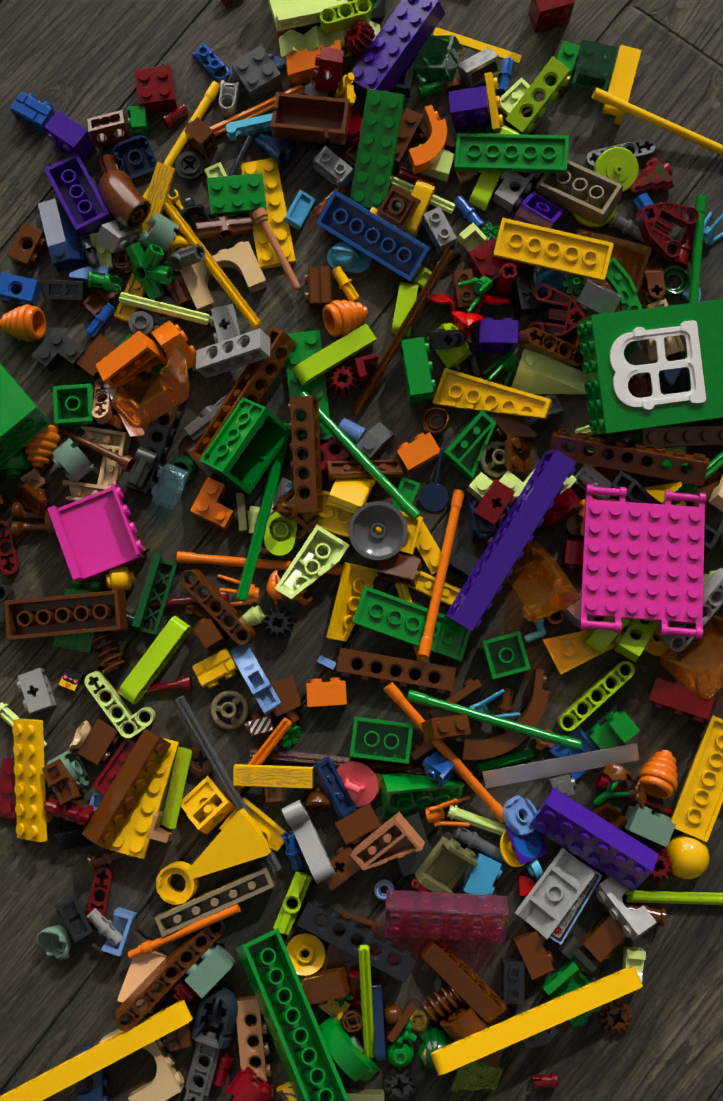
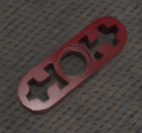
M0 521V530L2 526L6 527L5 537H10V539H4L3 533L0 532V539H3L0 541V569L4 574L13 576L20 570L15 538L11 535V524L6 521ZM5 543H10L12 546L9 553H3L2 546ZM13 556V558H9L10 563L14 564V567L11 569L12 571L6 569V566H9V561L4 559V557Z
M102 866L94 873L87 915L97 906L103 905L104 907H100L98 911L106 918L114 877L113 870L108 866ZM103 871H106L105 874L109 875V878H106L103 885H107V888L104 886L97 887V884L100 885L102 882V877L99 874ZM98 890L105 893V899L102 902L95 899V893ZM88 920L90 925L95 926L92 922Z

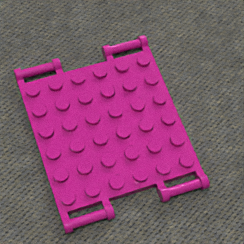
M586 485L580 630L600 629L621 633V619L660 621V636L677 635L702 639L706 493H673L672 490H665L663 505L626 502V487L616 489ZM592 495L619 496V501L592 500ZM671 500L697 502V507L671 505ZM587 616L614 618V623L587 621ZM668 622L695 625L694 629L668 627Z

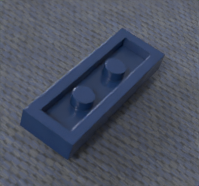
M329 756L324 757L312 766L313 771L338 818L341 819L352 812L356 806L347 789H345L344 783Z

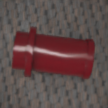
M553 1072L545 1075H533L534 1089L549 1087L555 1089V1087H559L558 1075L553 1074Z

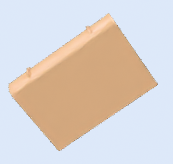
M154 951L147 955L142 954L133 958L117 1001L123 1003L160 965L167 955ZM153 984L151 990L157 989L160 984ZM139 999L136 1005H142L145 999ZM156 1004L148 1011V1013H153Z

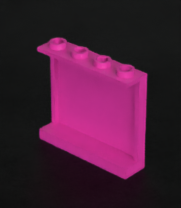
M111 483V487L62 507L52 506L47 508L72 579L78 583L143 557L141 552L144 551L143 545L135 536V533H137L136 526L133 522L130 523L128 517L131 515L127 504L124 505L122 501L124 494L120 487L117 488L114 483Z

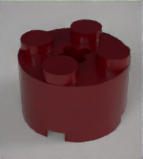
M247 1066L246 1069L239 1071L225 1092L227 1095L230 1092L234 1095L232 1101H271L273 1098V1087L267 1081L263 1080L261 1082L256 1078V1072Z

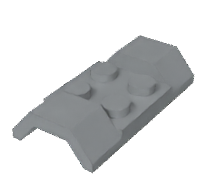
M562 848L515 911V914L548 939L596 873Z

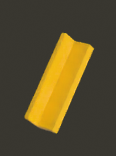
M620 45L608 93L628 102L642 50ZM604 104L603 113L614 115V123L621 125L625 112Z

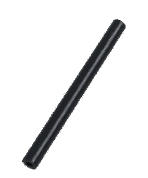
M249 135L246 137L228 176L237 175L254 140L253 137ZM210 210L208 216L212 219H215L216 216H211Z

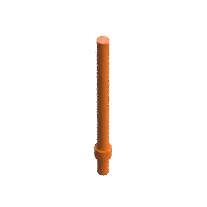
M238 904L164 937L143 942L141 946L128 951V957L132 959L142 954L152 953L154 949L239 913L241 911Z

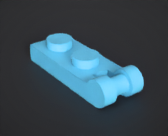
M272 114L228 123L226 125L228 139L236 141L240 136H252L263 131L271 132Z

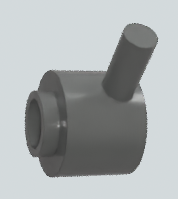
M144 311L135 312L129 318V329L132 335L140 331L151 338V332L161 326L154 324L152 317Z

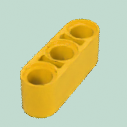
M417 180L411 193L412 196L421 200L404 230L405 233L414 238L421 225L423 214L426 213L435 191V186L421 180Z

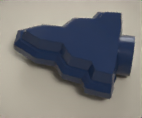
M259 134L254 139V143L277 164H281L286 160L292 162L296 156L297 143L295 140L273 138L264 134Z

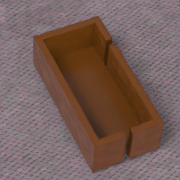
M276 92L270 125L273 138L326 143V140H329L330 144L346 145L351 118L350 99Z

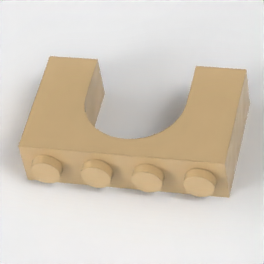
M249 241L239 242L234 247L222 249L212 256L218 266H220L219 268L230 267L239 271L250 294L267 287L266 279ZM203 261L181 269V275L197 311L206 313L211 311L212 308H216L208 289V280L211 272Z
M146 1014L139 1022L149 1018ZM119 1028L104 1036L100 1043L122 1032V1030ZM162 1037L142 1047L155 1058L157 1073L150 1082L131 1092L128 1097L129 1101H166L180 1093L184 1087V1078L179 1071H176L174 1059L170 1053L167 1054Z

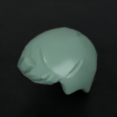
M61 925L47 927L37 935L36 942L46 951L47 956H55L58 960L70 958L71 938L65 927Z

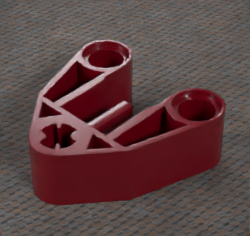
M662 202L647 205L636 213V222L642 238L662 260L667 261L677 257L681 252L680 243L667 235L672 230L673 225L676 224L679 227L686 228L698 220L699 214L693 207ZM685 214L689 216V221L685 219ZM667 247L672 249V255L668 253Z
M546 284L536 286L534 296L537 300L552 305L568 307V310L550 308L548 319L564 321L565 325L532 322L528 328L540 326L541 330L555 337L566 336L576 330L580 320L575 323L576 320L573 319V316H577V313H580L579 316H582V319L587 318L586 313L572 297ZM543 288L548 290V295L545 298H541L539 295L540 290Z

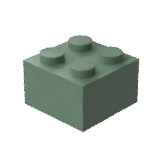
M636 804V807L629 805L625 815L627 822L623 828L667 847L676 825L670 822L671 818L657 812L653 815L651 814L652 809L645 806L641 807L639 804Z
M219 943L215 947L211 945L201 956L202 960H197L186 972L188 976L185 982L201 998L232 968L235 959Z

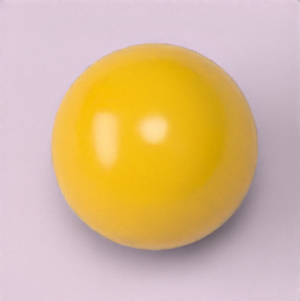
M689 834L674 836L664 849V856H670L668 863L673 864L669 866V869H672V874L679 878H697L708 867L709 851L705 843L701 839Z

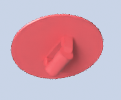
M355 761L344 763L337 768L345 789H347L356 807L365 806L375 798L378 792V780L371 768Z

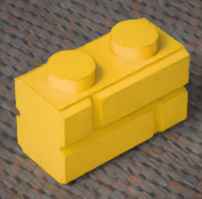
M228 648L192 666L202 687L208 686L209 689L218 685L219 679L233 677L236 675L235 671L238 670Z

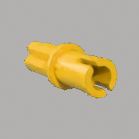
M341 266L333 269L331 274L339 284L338 288L343 290L349 301H356L359 295L351 284L352 280L348 279Z

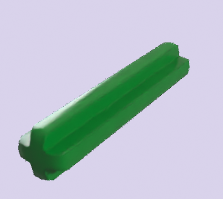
M526 749L478 762L476 766L478 772L482 773L531 760L534 758L532 749Z

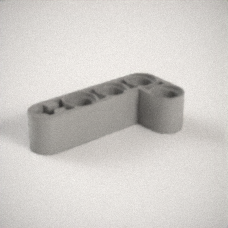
M298 800L282 808L283 815L294 832L316 883L318 884L336 875L303 803Z

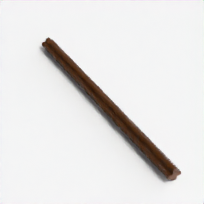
M446 247L441 259H439L440 261H438L418 298H416L417 300H415V303L392 339L390 346L369 378L366 387H364L365 389H363L359 399H357L354 407H352L351 412L357 416L363 411L364 405H366L367 401H369L368 399H370L369 396L371 397L373 393V388L377 387L376 384H378L379 378H382L384 370L388 368L387 366L393 360L395 352L399 350L401 340L404 339L405 335L407 336L406 333H408L409 327H412L414 319H417L419 311L423 309L424 302L426 303V298L430 297L432 288L436 287L435 284L441 278L442 271L446 270V265L448 266L450 262L449 259L453 258L455 252L449 247Z
M253 747L250 749L251 759L258 752V748L257 750L256 748L253 750ZM272 750L265 760H277L278 762L282 760V762L287 761V763L292 761V763L297 762L298 764L299 762V764L304 763L307 765L308 763L309 765L314 763L315 765L326 755L321 757V754L320 756L319 754L314 756V753L312 755L311 753L310 755L305 753L304 755V752L303 754L302 752L300 754L299 752L298 754L293 752L292 754V751L291 753L290 751L288 753L283 751L282 753V750L281 752L280 750L278 752L277 750L276 752ZM329 756L336 768L344 763L355 761L367 765L372 771L375 769V772L376 770L377 772L382 770V772L386 773L387 770V773L388 771L389 773L391 771L396 773L397 771V773H414L424 776L426 774L425 768L421 764L416 766V764L411 765V763L399 764L395 762L394 764V762H382V760L377 762V760L372 761V759L371 761L370 759H366V761L361 759L360 761V758L355 760L353 757L351 759L350 757L349 759L344 757L343 759V756L342 758L341 756L339 758L338 756Z

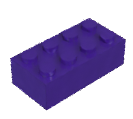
M78 153L44 169L79 237L82 235L90 236V234L98 232L101 225L113 221Z

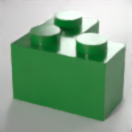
M612 711L604 717L605 722L601 725L598 723L589 730L590 734L587 736L598 750L616 747L620 743H626L640 730L625 712Z

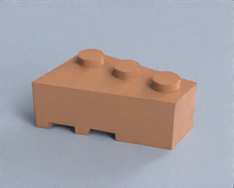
M398 812L355 846L351 857L364 871L387 863L389 860L399 859L412 852L422 851L425 842L403 815Z

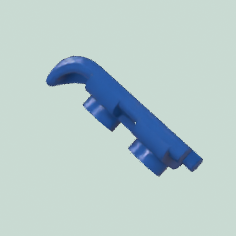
M205 43L198 48L196 53L192 52L191 55L217 81L226 80L230 77V71L227 66ZM205 59L209 62L208 65L203 62ZM223 68L226 74L223 77L216 76L215 73Z

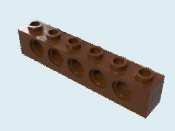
M312 395L290 397L288 411L291 414L289 430L292 433L290 450L293 453L291 470L294 474L292 489L295 497L292 503L297 506L298 514L323 513L318 398ZM305 412L306 419L301 422L300 416ZM306 431L307 438L302 441L301 435ZM304 451H307L308 457L303 460L302 454ZM305 470H308L309 476L307 479L303 478V472ZM306 489H308L310 492V495L307 499H305L304 497V491Z
M340 648L336 671L340 672V676L351 677L352 674H357L359 679L370 681L371 677L379 678L378 682L389 684L391 680L397 681L398 686L409 687V684H414L420 690L428 691V688L431 687L436 688L438 693L447 694L448 691L453 690L456 668ZM360 659L363 662V667L360 670H355L352 667L353 660ZM374 662H379L382 665V671L378 674L373 673L371 670V665ZM394 665L399 666L402 670L398 677L390 674V669ZM412 669L420 671L421 676L418 680H412L409 677ZM432 672H436L440 676V680L435 684L429 681V675Z

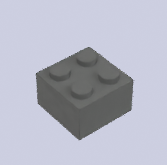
M262 45L231 62L233 76L237 82H240L241 88L251 103L282 86L281 73Z

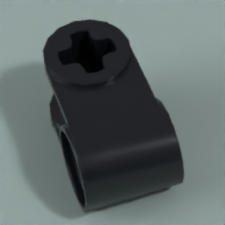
M428 330L430 350L461 347L466 340L465 334L461 330Z

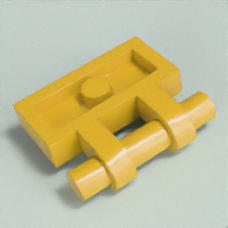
M348 73L342 77L341 82L338 83L337 92L333 93L335 98L350 99L352 106L356 100L354 87L351 85L354 74Z

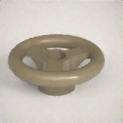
M504 441L488 443L482 454L480 465L485 473L492 477L501 478L509 470L506 469L502 472L491 470L495 465H505V451L499 449V446L505 448ZM493 447L492 461L486 465V453ZM496 456H500L502 460L497 461Z
M232 690L221 692L211 703V717L215 724L223 729H236L248 717V702L239 692ZM227 696L235 697L232 702H225L222 706H217L222 698ZM239 702H241L243 705V714L242 717L239 720H237L235 716L237 712L236 706ZM228 706H231L233 709L230 714L226 712ZM216 712H221L224 717L230 718L232 723L222 722Z

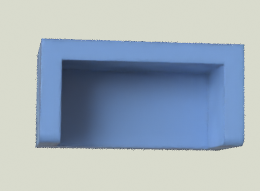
M118 907L114 910L113 915L115 916L112 925L123 935L122 939L115 946L107 939L106 944L102 946L101 950L121 956L126 950L137 913Z

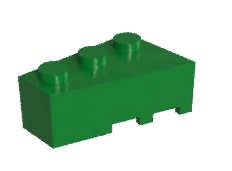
M483 410L474 416L443 451V457L468 480L474 477L476 468L481 461L482 454L496 425V422Z

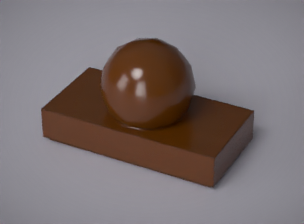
M24 481L18 485L17 500L38 517H43L46 513L49 494L42 488L33 489Z
M409 999L403 1009L395 1004L385 1008L383 1012L384 1020L392 1025L386 1033L387 1039L391 1042L396 1040L415 1012L416 1005L412 1000Z

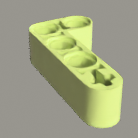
M94 671L86 676L85 685L123 737H134L154 721L156 717L155 711L150 707L141 708L135 714H132L102 672ZM98 677L97 683L92 684L93 678ZM104 685L105 688L98 692L97 689ZM104 691L110 693V701H105L102 698ZM115 707L122 710V717L114 715L113 710ZM148 712L150 714V721H143L141 713ZM127 723H130L134 726L133 733H129L125 730V725Z

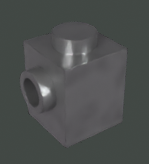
M569 774L547 779L550 791L555 788L566 796L575 794L576 783L573 777L570 778Z

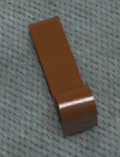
M536 327L521 330L518 333L519 345L532 352L543 354L573 368L582 366L584 363L583 355L580 353L581 336L578 333L570 335L567 342Z

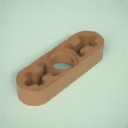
M102 378L97 379L95 382L92 415L99 424L107 423L112 418L113 402L105 388L111 386L103 382ZM107 397L105 401L100 402L101 399Z

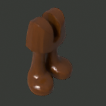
M14 502L12 504V517L14 520H45V522L41 523L13 521L11 523V535L13 538H18L23 533L29 531H47L48 535L56 534L48 509L45 516L38 517L32 511L24 509L21 503Z

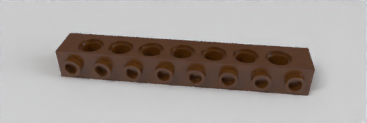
M271 327L267 333L270 337V357L246 366L190 453L198 460L201 459L242 397L257 404L262 399L297 344L283 330Z
M564 429L555 431L551 438L550 451L557 449L577 463L704 486L710 459L705 458L706 456L703 454L688 455L681 450L671 452L666 451L663 447L649 448L642 443L632 445L627 444L624 440L610 441L603 436L593 438L588 437L586 433L571 434L568 430ZM567 442L574 443L576 448H568ZM585 446H592L595 452H588ZM611 449L614 455L608 456L604 450ZM629 452L633 455V459L628 460L623 454ZM650 456L653 462L646 463L643 457ZM670 460L673 465L669 467L664 466L662 461ZM689 463L692 469L685 470L682 468V464Z

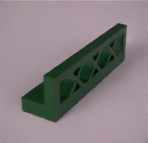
M153 553L132 623L134 631L154 636L158 635L178 563L163 560L161 555ZM162 565L172 567L171 573L163 577L160 572ZM164 582L166 590L158 595L155 591L156 585ZM159 600L161 603L160 609L152 613L150 609L151 603ZM153 617L156 622L154 630L144 628L145 622Z

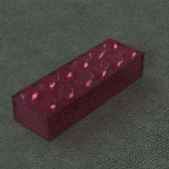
M386 890L384 936L505 942L509 918L507 896Z

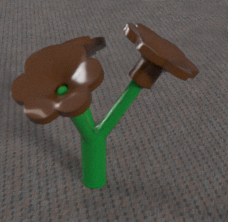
M606 763L603 773L609 777V784L606 791L594 799V803L600 806L610 797L629 796L630 798H636L637 803L644 807L647 796L646 787L642 781L637 782L635 790L613 793L612 791L619 783L621 784L626 779L634 782L636 779L631 772L619 763Z

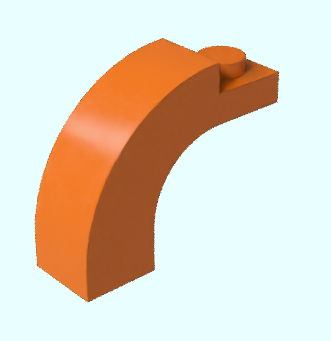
M432 105L426 106L424 110V118L431 134L429 140L423 145L409 149L408 159L414 174L423 172L436 164L445 149L447 137L446 120H440L438 112L434 111Z

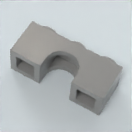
M609 877L598 885L595 890L596 896L601 903L607 906L611 917L620 923L624 934L634 942L649 931L657 922L644 905L637 910L628 909L623 904L622 897L626 895L629 888Z

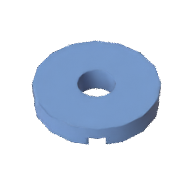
M520 796L508 799L503 807V818L508 828L518 836H526L536 830L530 826L536 813V809L527 798L523 799ZM519 812L523 815V820L519 817Z

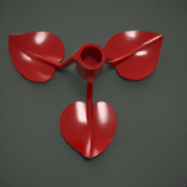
M434 293L426 298L434 303H448L451 305L454 325L465 334L466 339L470 337V330L473 328V324L482 321L484 318L478 314L482 304H510L509 300L500 296L485 294L481 298L475 313L456 311L455 303L453 302L456 301V298L453 296Z

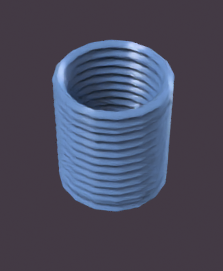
M343 418L339 425V428L355 445L363 438L366 428L346 418Z

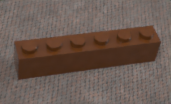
M146 728L144 729L82 835L94 844L108 850L110 849L171 746L170 742Z

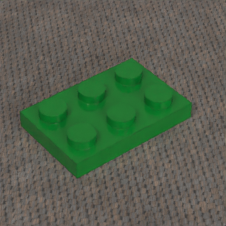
M262 173L207 178L211 216L252 213L259 208H265L267 211Z

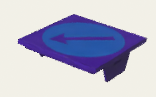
M505 826L520 865L549 854L541 833L537 830L526 836H518L508 826Z

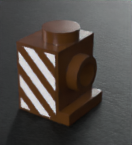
M271 712L267 713L265 717H263L262 713L251 716L252 720L244 722L246 732L250 733L251 736L275 730Z

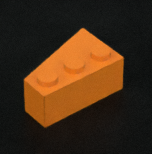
M340 40L334 41L335 45L327 47L341 50ZM324 44L319 45L317 50L308 52V49L286 54L289 84L301 85L302 83H310L313 69L317 70V66H315L316 54H320L321 47H324ZM342 69L339 80L342 79Z
M138 331L98 362L96 367L103 382L115 389L135 379V375L145 370L148 373L152 371L151 367L161 362L164 365L168 363V360L157 343Z

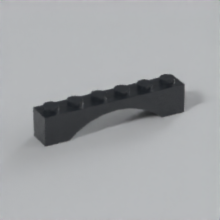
M623 471L619 472L609 487L616 489L626 487V502L662 504L650 495L637 480ZM612 496L619 501V496ZM706 524L704 525V555L713 548L721 533Z

